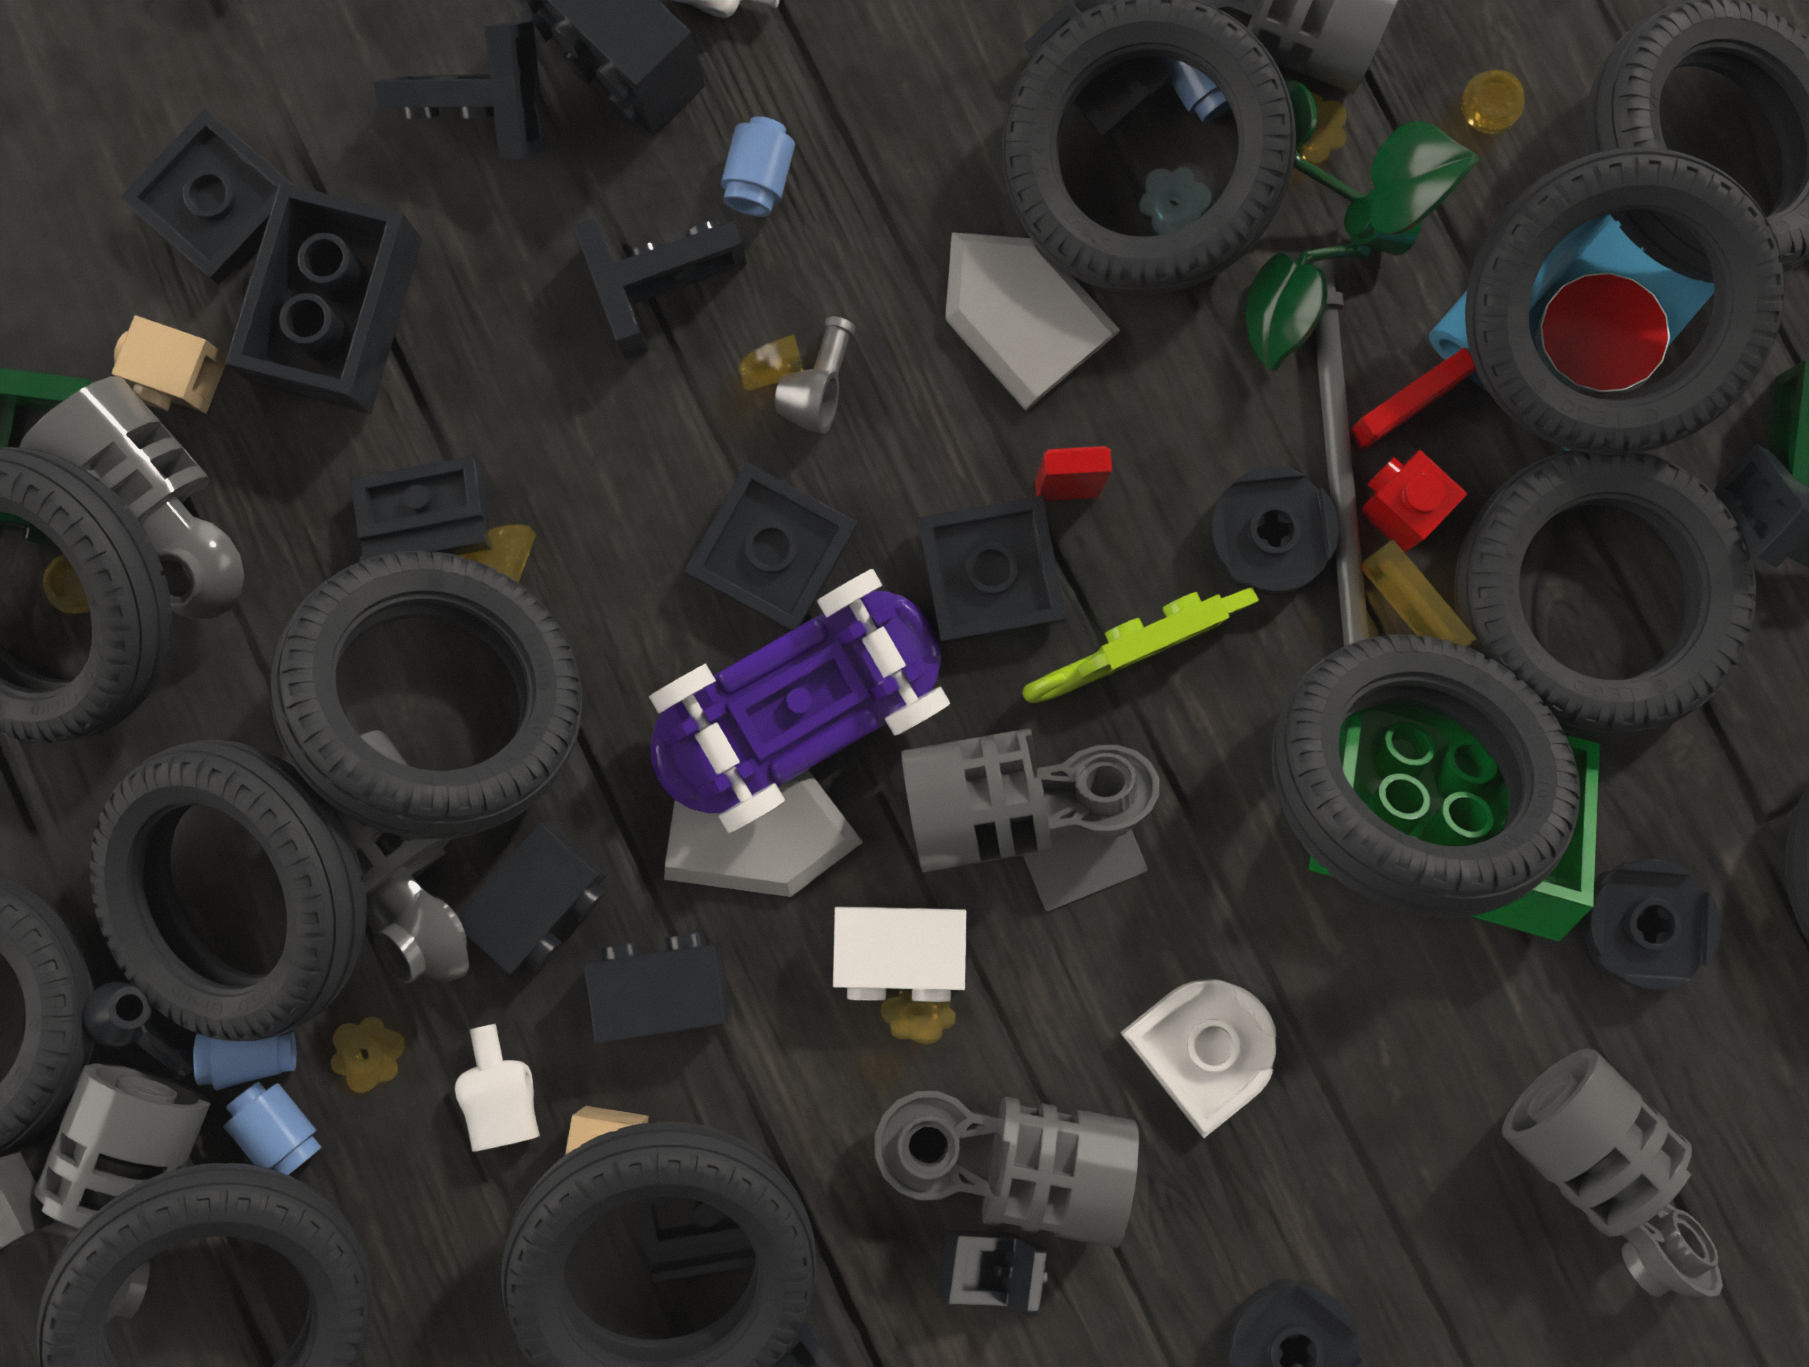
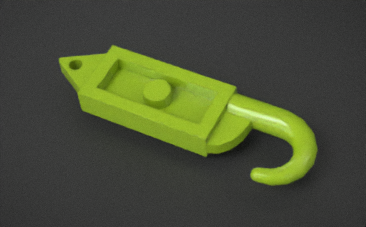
M1253 587L1222 599L1219 594L1204 601H1201L1197 592L1186 595L1162 608L1166 615V618L1144 627L1140 618H1136L1107 631L1105 636L1109 642L1108 644L1101 646L1092 655L1029 683L1023 689V697L1029 703L1047 701L1104 676L1113 674L1220 626L1230 618L1229 615L1258 602L1257 595Z

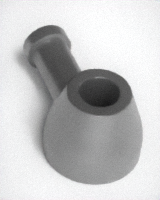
M836 316L827 317L823 327L825 334L814 369L783 374L778 382L775 395V409L777 413L804 429L822 434L829 430L836 413L839 397L838 373L848 341L853 338L855 331L853 323Z

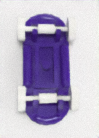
M870 569L818 599L817 602L823 611L822 614L719 673L712 675L708 666L704 664L649 696L657 712H662L655 723L650 741L651 763L659 783L673 799L689 809L709 814L721 813L718 817L727 832L731 833L784 802L785 799L778 789L779 786L876 729L888 724L893 734L898 735L926 720L950 704L941 686L931 690L937 680L941 664L940 642L932 622L920 607L904 596L887 591H874L881 587L882 584L875 571Z

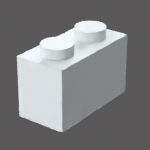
M835 907L833 987H847V999L886 1000V988L912 989L913 1001L946 1002L951 1001V990H965V909Z

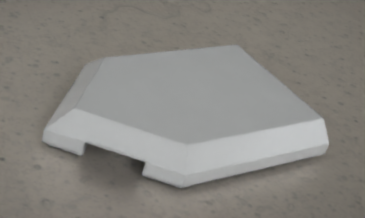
M952 233L945 320L1025 411L1119 333L1120 329L1069 273L1052 262L1031 238Z
M806 770L778 787L785 799L784 802L731 833L727 832L718 817L721 813L709 814L689 809L675 800L665 862V880L792 897L863 842L810 771Z

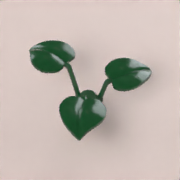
M1283 77L1290 95L1295 119L1296 147L1293 167L1352 202L1344 216V227L1353 243L1306 250L1299 256L1297 262L1289 255L1278 253L1262 266L1250 287L1246 302L1247 332L1251 345L1261 362L1267 368L1277 371L1284 359L1299 348L1318 325L1326 307L1328 294L1325 276L1318 267L1312 265L1314 262L1350 256L1366 259L1371 248L1393 256H1399L1409 251L1418 238L1421 221L1454 191L1479 161L1476 153L1456 142L1437 126L1423 121L1405 123L1389 135L1374 158L1371 178L1375 188L1370 190L1368 195L1360 193L1306 161L1297 152L1311 138L1315 131L1317 109L1310 91L1303 84L1291 78ZM1238 138V144H1237V157H1238V150H1239V138Z

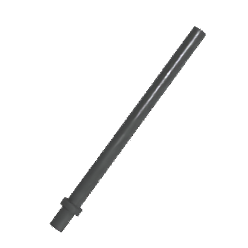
M1333 259L1316 261L1312 264L1318 267L1324 274L1328 294L1325 310L1314 329L1329 492L1339 521V539L1335 549L1343 641L1344 646H1347L1359 640L1369 638L1338 317V311L1344 308L1343 294L1336 292Z

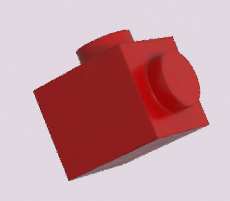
M1419 450L1404 464L1393 457L1367 484L1375 493L1358 511L1404 553L1423 541L1461 502L1467 493Z

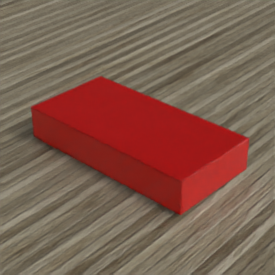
M1463 347L1363 416L1349 430L1350 438L1358 449L1361 450L1363 448L1366 450L1460 385L1476 370L1471 354Z
M1107 446L1047 449V452H1044L1035 479L1036 496L1043 495L1044 501L1099 498L1112 472L1111 448L1107 449Z

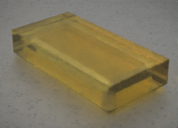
M1393 539L1362 562L1363 572L1417 637L1421 635L1451 641V645L1457 643L1466 647L1476 639Z

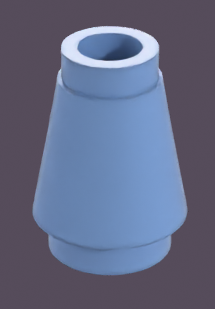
M287 1032L272 1038L255 1041H224L198 1033L195 1037L193 1063L195 1079L198 1085L212 1084L215 1090H220L281 1074L282 1072L295 1071L297 1047L294 1032Z

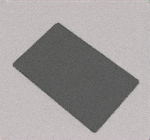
M1132 829L1116 838H1101L1092 835L1087 830L1051 836L1052 850L1023 855L1046 911L1145 873L1148 870Z

